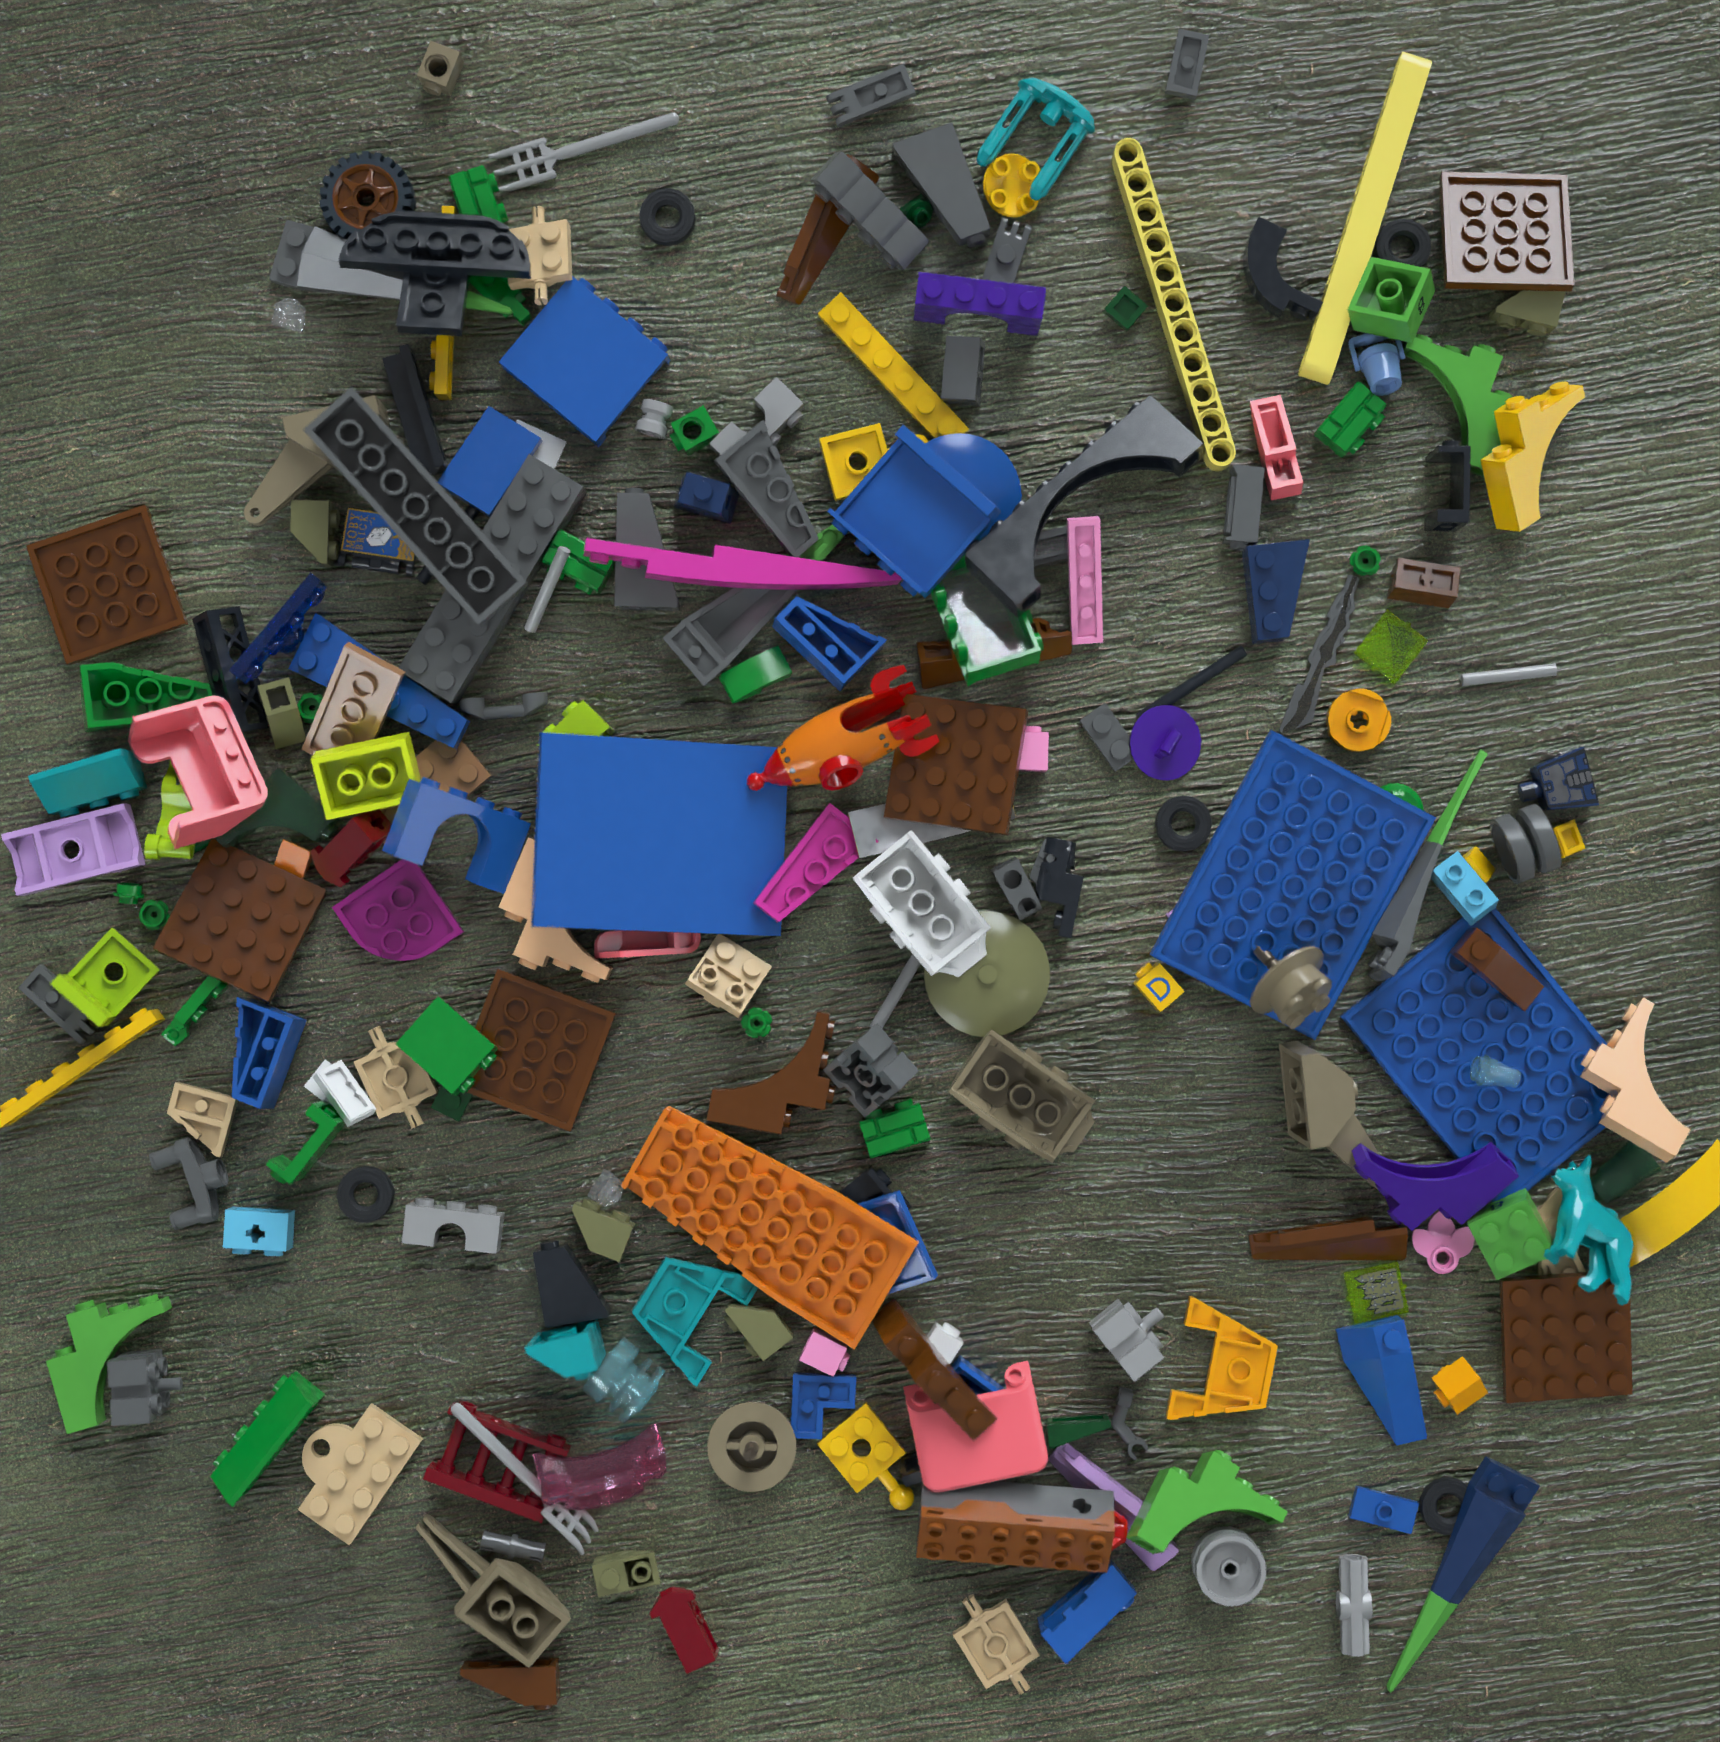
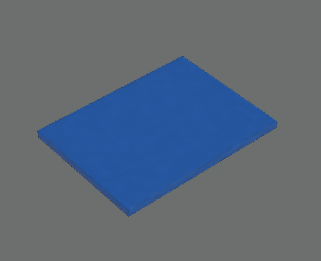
M1270 730L1152 948L1150 955L1250 1006V999L1255 987L1269 971L1267 966L1254 954V950L1258 946L1264 952L1268 950L1278 961L1298 949L1308 946L1318 947L1323 952L1324 957L1319 971L1332 981L1331 990L1327 995L1330 998V1003L1322 1011L1316 1012L1314 1010L1305 1017L1298 1027L1294 1028V1030L1316 1040L1371 939L1374 929L1389 906L1436 817ZM1274 1011L1265 1013V1015L1281 1022Z
M539 733L531 926L781 936L782 920L776 922L754 905L753 902L784 862L787 786L766 782L763 788L758 791L751 790L747 786L748 776L754 772L761 774L769 758L778 747Z
M1496 908L1472 926L1468 924L1463 916L1399 967L1395 976L1382 981L1340 1016L1456 1159L1472 1154L1486 1146L1489 1142H1492L1512 1160L1519 1177L1494 1197L1491 1202L1524 1188L1529 1191L1551 1173L1553 1169H1556L1606 1128L1599 1123L1604 1114L1599 1110L1610 1094L1581 1078L1580 1075L1585 1067L1580 1064L1590 1048L1595 1051L1602 1043L1605 1045L1607 1043ZM1468 928H1478L1544 986L1526 1011L1521 1010L1449 953Z

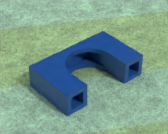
M423 776L420 782L409 779L382 851L423 866L433 836L440 824L454 815L467 814L476 825L478 844L465 880L504 894L531 823L521 820L522 813L504 807L503 812L494 810L495 803L477 797L476 802L467 800L468 793L450 787L448 792L439 789L441 783Z

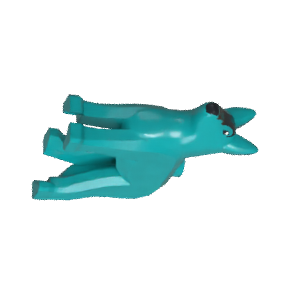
M1588 1155L1579 1167L1571 1161L1568 1168H1557L1551 1171L1552 1179L1562 1191V1202L1558 1212L1555 1239L1551 1248L1545 1250L1544 1257L1552 1264H1558L1560 1258L1564 1255L1574 1259L1579 1244L1589 1247V1272L1585 1277L1578 1280L1577 1285L1586 1292L1596 1291L1603 1282L1610 1278L1611 1283L1615 1286L1613 1294L1618 1300L1617 1303L1625 1305L1628 1304L1632 1282L1629 1266L1634 1245L1630 1231L1618 1219L1617 1212L1613 1209L1605 1208L1595 1200L1589 1177L1591 1156Z

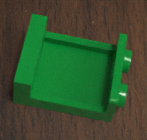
M439 996L435 998L395 1044L455 1096L460 1092L464 1095L476 1082V1079L473 1077L481 1068L486 1070L497 1058L495 1052L498 1049L495 1044L490 1042Z
M322 1100L313 1103L305 1112V1115L316 1122L319 1127L293 1161L282 1154L269 1159L266 1163V1166L271 1169L270 1175L280 1183L285 1184L288 1182L292 1184L303 1179L345 1126V1122L328 1101Z

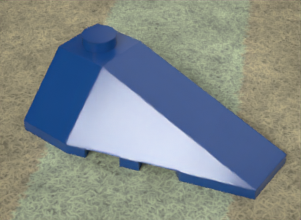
M1396 1314L1335 1329L1344 1363L1351 1371L1394 1443L1398 1446L1427 1439L1412 1351L1404 1320Z

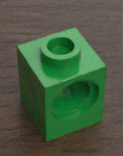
M704 405L670 423L674 431L669 435L677 450L684 449L688 456L709 445L719 434ZM696 425L702 429L698 438L688 439L684 436L685 430L689 426Z

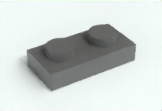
M1183 29L1178 30L1165 94L1196 99L1210 35Z
M1106 703L1079 720V723L1114 772L1133 760L1130 751V737Z

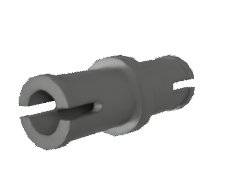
M484 1530L479 1551L507 1555V1559L510 1560L517 1557L542 1563L546 1543L518 1538L519 1534L513 1533L512 1536Z

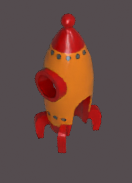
M904 664L887 668L875 674L870 684L872 694L853 699L829 709L795 729L769 758L764 771L761 774L754 772L748 776L747 786L751 790L758 791L763 788L766 782L780 786L821 784L826 790H839L855 783L861 777L863 767L882 758L897 747H899L904 755L915 757L935 746L940 741L937 734L920 740L913 737L931 726L927 714L913 720L910 715L861 732L863 729L904 706L903 698L907 694L912 695L917 692L912 681L894 688L889 687L892 680L907 672Z

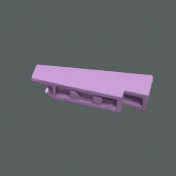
M1069 1443L1056 1447L1049 1456V1461L1074 1488L1114 1491V1510L1127 1519L1128 1534L1143 1501ZM1129 1539L1125 1542L1152 1571L1160 1568L1179 1552V1548L1172 1540L1164 1553L1151 1554Z

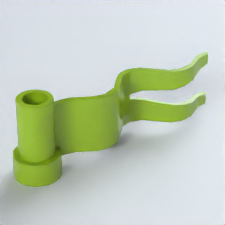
M171 761L162 781V812L156 834H148L145 840L144 853L146 859L160 860L162 857L192 859L194 856V844L175 849L168 834V826L173 817L192 811L181 784L177 785L178 777Z

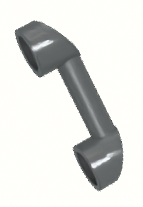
M546 692L522 694L523 704L485 707V698H465L459 701L462 712L481 720L530 716L547 705L548 696Z

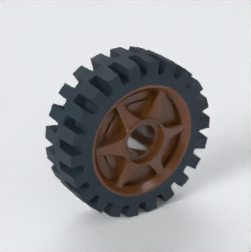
M362 151L361 155H358L356 152L349 154L350 158L348 159L342 157L338 160L339 164L336 167L332 165L329 168V176L325 175L322 180L324 184L323 187H320L322 214L333 232L344 239H348L355 230L358 233L364 227L371 224V219L391 212L414 211V208H416L415 192L408 176L394 160L388 156L387 158L384 157L381 153L375 152V154H371L369 151ZM365 196H375V201L372 205L367 207L361 206V201Z

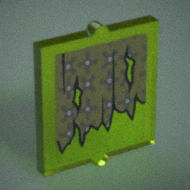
M1398 1261L1343 1272L1348 1293L1345 1298L1350 1302L1355 1324L1409 1312L1404 1291L1407 1286L1402 1282Z

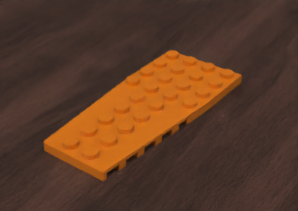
M667 1106L661 1113L621 1184L623 1189L629 1188L643 1199L641 1202L649 1208L653 1206L667 1216V1221L675 1227L679 1225L693 1236L692 1239L702 1246L704 1244L717 1253V1258L726 1265L730 1263L742 1272L741 1276L771 1298L854 1350L919 1243L839 1192L671 1106Z

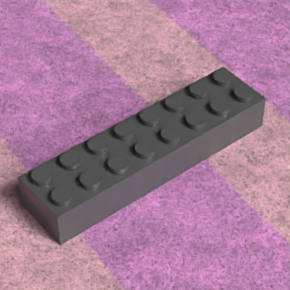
M352 387L303 429L480 627L528 586L525 579Z
M530 454L527 456L483 528L482 533L525 579L528 586L482 627L475 622L446 589L398 667L405 671L406 676L457 706L543 565L542 560L551 546L557 531L566 528L587 492L584 487Z

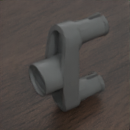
M190 1137L177 1140L174 1145L149 1154L151 1166L155 1171L181 1163L193 1195L194 1205L170 1213V1221L175 1230L200 1222L207 1224L218 1219L219 1204L216 1189L226 1186L229 1180L227 1169L221 1159L217 1158L207 1162L196 1142Z

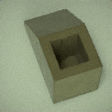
M1523 290L1498 305L1490 312L1488 319L1497 321L1496 324L1503 328L1511 329L1518 326L1527 328V332L1532 335L1545 336L1546 333L1550 334L1558 325L1566 291Z
M291 500L290 532L322 565L327 568H333L334 560H337L339 556L338 541H334V530L339 528L340 524L339 510L335 509V505L330 501Z
M289 677L259 685L258 693L276 750L305 742L306 736Z
M584 1198L583 1202L576 1201L572 1212L589 1250L620 1262L636 1224L629 1221L631 1216L618 1210H613L612 1214L600 1209L601 1204Z
M733 1302L725 1308V1312L728 1314L724 1317L726 1322L734 1332L740 1330L747 1340L743 1343L754 1358L759 1355L764 1361L794 1338V1332L775 1308L755 1305L746 1306Z
M625 1550L595 1557L592 1564L598 1597L661 1584L655 1551Z

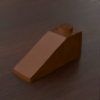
M1468 928L1449 952L1523 1011H1526L1544 988L1507 951L1478 928Z
M539 1658L530 1668L517 1659L464 1661L460 1669L461 1677L519 1704L533 1706L536 1710L550 1709L552 1705H557L560 1698L559 1658Z

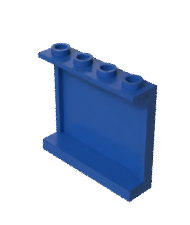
M572 276V280L565 281L500 359L499 364L506 372L597 447H600L606 439V432L664 363L669 364L670 359L666 353L668 348L655 337L652 340L648 339L642 334L644 328L631 317L625 320L618 314L620 309L607 297L602 301L594 294L596 289L587 280L581 277L578 281Z
M902 425L895 433L898 440L836 511L830 508L827 512L835 518L831 524L841 533L846 535L850 531L858 538L854 544L867 556L873 552L880 558L877 565L887 574L892 576L896 572L904 580L900 585L913 597L920 593L926 599L963 557L970 544L978 540L1000 515L1001 511L906 426Z

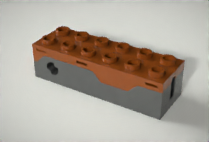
M922 1481L918 1511L916 1558L1107 1573L1111 1551L1124 1544L1127 1540L1128 1522L1125 1516L1120 1515L1114 1510V1491L994 1481L934 1493L929 1491Z

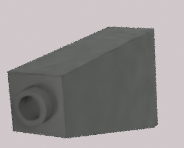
M951 122L893 143L892 153L895 160L918 191L931 204L934 213L959 247L966 244L968 247H975L986 241L985 238L989 237L990 226L953 123Z
M625 488V493H617L616 542L665 550L649 493H644V489ZM615 561L614 606L617 610L680 611L674 582L645 578L646 565H640V569L623 567L621 562Z

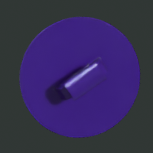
M1160 705L1148 709L1137 719L1130 735V751L1135 764L1143 773L1157 780H1174L1185 775L1195 765L1201 750V735L1196 722L1186 711L1176 706Z

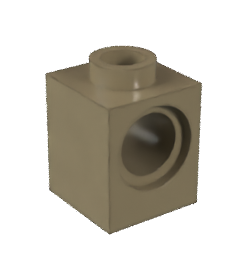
M430 41L417 73L423 89L436 96H440L441 93L451 96L464 65L463 57L457 50ZM439 66L447 67L444 75L440 77L432 75L435 68Z

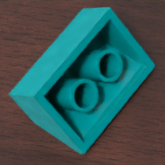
M121 748L28 776L32 787L48 814L60 815V819L78 815V809L90 806L91 810L110 805L108 800L120 797L121 801L140 796L139 791L148 788L140 761L134 756L132 751Z
M598 1319L538 1332L525 1346L527 1355L565 1378L574 1376L575 1380L594 1376L593 1372L599 1368L606 1356Z

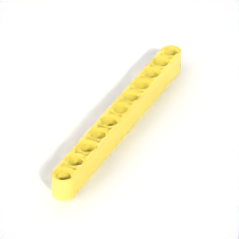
M1403 51L1397 60L1321 299L1323 303L1316 315L1298 372L1300 377L1329 385L1350 323L1347 309L1370 260L1428 78L1432 60Z
M1124 138L1115 146L1111 159L1113 170L1196 437L1204 443L1203 460L1210 470L1222 471L1235 458L1234 442L1143 149L1137 140ZM1130 151L1135 159L1131 162L1123 161L1119 153ZM1133 180L1140 181L1144 186V190L1135 192L1130 189L1128 183ZM1141 210H1147L1153 215V220L1150 222L1142 221L1137 213ZM1149 240H1157L1161 243L1163 249L1159 252L1151 251L1147 246V242ZM1161 269L1170 272L1172 280L1168 282L1159 280L1156 276V271ZM1169 299L1177 300L1181 305V310L1177 312L1167 309L1165 301ZM1185 329L1190 334V340L1186 342L1179 341L1175 336V330ZM1195 359L1200 369L1196 372L1188 371L1184 366V360ZM1197 388L1207 391L1209 399L1205 402L1198 401L1193 395V390ZM1206 418L1214 419L1218 424V430L1215 432L1207 431L1203 426V420ZM1222 448L1227 454V460L1224 462L1216 461L1212 456V449Z

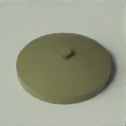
M980 911L979 914L991 927L986 932L985 944L987 955L960 977L941 972L931 976L924 968L925 988L936 1012L957 1030L979 1037H984L990 1030L995 1031L999 1035H1005L1025 1025L1042 1006L1050 981L1049 961L1040 939L1022 921L1000 912Z

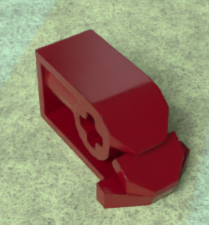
M380 809L363 812L352 818L324 849L321 845H318L311 850L310 853L316 870L324 880L339 887L345 886L351 881L347 877L351 872L349 869L353 870L360 866L387 839L392 823Z
M672 1586L660 1592L649 1614L651 1619L660 1617L688 1674L715 1661L719 1647L695 1600L696 1595L694 1591Z

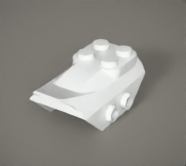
M911 830L857 873L853 879L874 905L869 910L880 924L887 921L894 930L889 935L901 949L907 946L931 976L941 972L960 977L987 955L985 939L986 932L991 927L967 899L966 896L971 892L959 878L953 881L946 873L950 869L946 861L939 853L933 857Z

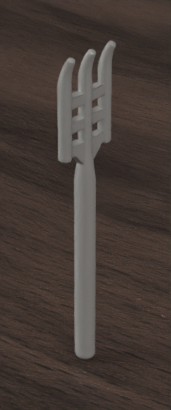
M675 112L572 143L555 151L546 147L547 141L543 137L489 154L488 159L506 158L513 155L515 164L493 171L494 175H507L518 172L519 181L499 187V192L513 191L556 178L557 174L553 168L558 160L571 158L678 124L679 117ZM539 147L542 156L535 158L532 149ZM526 151L528 160L521 162L519 153ZM545 164L547 172L540 174L537 165ZM531 168L533 176L526 178L524 169Z
M460 1403L453 1404L451 1413L531 1491L542 1498L544 1509L541 1510V1515L578 1550L580 1555H583V1547L572 1531L575 1529L583 1536L587 1544H590L591 1538L589 1533L579 1520L580 1518L585 1520L593 1531L597 1533L598 1527L593 1517L561 1486H558L555 1492L548 1491L544 1484ZM560 1498L565 1501L563 1506L558 1502ZM570 1508L575 1511L574 1515L568 1512ZM553 1509L558 1512L556 1517L551 1513ZM563 1519L568 1522L566 1527L561 1523Z

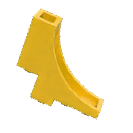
M1566 381L1557 382L1550 386V390L1530 399H1525L1524 396L1511 397L1505 401L1506 404L1494 411L1501 445L1493 448L1492 453L1480 461L1496 529L1520 532L1541 518L1539 511V484L1546 451L1563 418L1578 402L1585 398L1582 385H1569Z

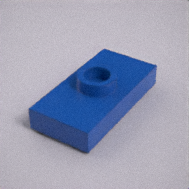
M1356 1485L1348 1516L1351 1519L1412 1534L1419 1503L1414 1500Z

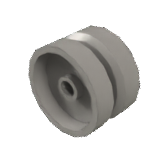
M1231 1526L1215 1527L1205 1532L1195 1543L1191 1554L1192 1571L1203 1593L1213 1602L1224 1606H1240L1253 1600L1262 1590L1266 1579V1562L1254 1540L1243 1530ZM1232 1563L1231 1568H1225L1227 1564Z

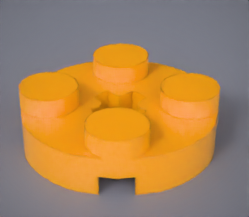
M1361 688L1339 695L1331 703L1326 716L1329 737L1338 746L1351 752H1363L1376 747L1385 740L1391 727V715L1383 702L1384 700L1377 693ZM1361 712L1363 713L1362 718L1367 720L1366 726L1361 725L1356 729L1350 718Z

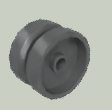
M1531 804L1518 809L1516 818L1510 814H1505L1490 821L1491 837L1497 855L1506 873L1515 884L1534 878L1536 869L1541 873H1547L1561 867L1562 860L1558 841L1546 815L1538 805Z

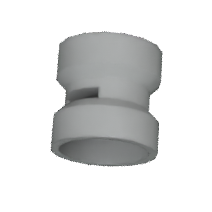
M643 399L641 410L645 415H642V418L637 420L635 430L647 436L665 439L668 429L664 420L671 418L673 407L660 401Z

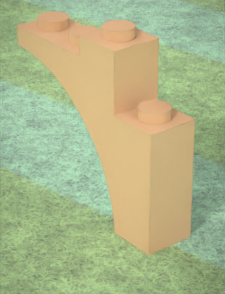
M528 837L499 905V908L506 910L505 917L522 923L523 918L527 919L513 955L520 958L519 964L536 970L537 965L546 967L549 957L554 958L552 964L570 971L571 966L583 970L581 976L596 983H599L600 978L607 980L613 968L595 959V957L587 952L573 937L568 928L531 926L535 839Z
M1643 997L1636 1006L1632 1003L1628 1006L1621 1018L1626 1022L1621 1031L1617 1029L1614 1031L1607 1045L1602 1043L1595 1051L1591 1048L1588 1050L1580 1064L1585 1067L1580 1077L1610 1094L1599 1110L1604 1113L1599 1121L1600 1124L1668 1163L1676 1157L1690 1129L1685 1127L1668 1111L1659 1099L1650 1081L1645 1064L1644 1036L1649 1015L1655 1004Z

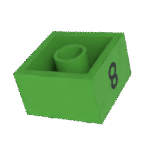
M1370 257L1347 309L1353 330L1413 343L1435 292L1431 269Z
M1526 1188L1485 1205L1467 1222L1496 1280L1545 1260V1250L1551 1248L1554 1242Z

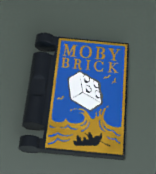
M347 507L338 556V566H345L347 554L353 555L352 568L399 574L401 562L408 563L406 566V576L413 577L416 555L377 511Z

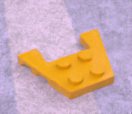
M1189 1296L1184 1325L1216 1333L1204 1394L1199 1395L1171 1389L1166 1419L1176 1420L1182 1417H1199L1213 1413H1231L1266 1408L1278 1345L1197 1298Z

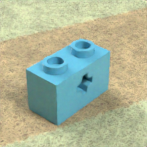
M1458 851L1433 869L1431 874L1432 881L1470 926L1496 908L1499 899Z
M234 1206L226 1209L223 1248H232L233 1254H252V1250H264L265 1256H283V1251L293 1248L295 1210ZM258 1226L259 1230L265 1231V1235L260 1238L257 1233H253V1229Z

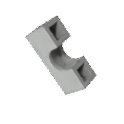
M777 377L754 398L755 405L765 415L767 432L773 445L780 441L781 436L779 434L787 426L789 428L794 427L803 417L801 413L804 410L803 402ZM731 421L710 442L711 449L720 456L747 432L739 429Z
M415 1198V1202H410L406 1205L402 1243L433 1247L438 1243L439 1232L443 1224L454 1223L460 1226L465 1233V1250L496 1254L501 1249L505 1212H497V1207L492 1205H478V1209L465 1208L466 1203L447 1201L446 1206L434 1205V1199Z

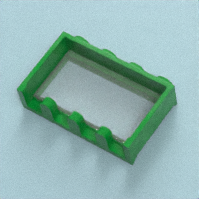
M963 555L930 594L967 686L1034 663L1036 665L1039 664L1040 654L1044 650L1040 634L1038 632L1034 633L1031 627L1033 619L1030 609L1017 618L966 569L965 555Z

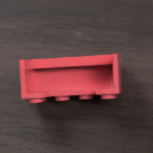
M209 696L132 718L128 743L134 756L140 762L146 764H154L170 759L192 809L190 812L173 817L169 823L168 834L175 849L222 836L264 805L268 794L267 787L231 706L224 698Z

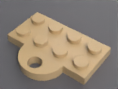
M373 1403L369 1405L354 1428L339 1423L328 1424L319 1428L308 1438L303 1448V1467L315 1485L298 1510L350 1546L423 1438ZM315 1440H326L330 1445L329 1454H317L314 1450Z

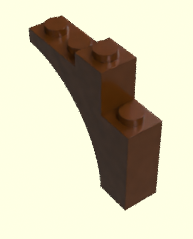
M817 1011L813 1028L806 1043L799 1053L779 1072L760 1082L743 1087H714L711 1093L707 1120L782 1134L783 1127L789 1128L793 1109L787 1108L788 1103L825 1110L826 1103L832 1104L836 1085L830 1084L829 1077L819 1075V1069L823 1070L827 1066L829 1052L823 1051L825 1038L832 1039L835 1021L829 1020L830 1013Z
M895 1298L875 1315L872 1322L885 1346L905 1365L913 1381L973 1441L997 1420L995 1414L957 1374L928 1339L915 1319Z

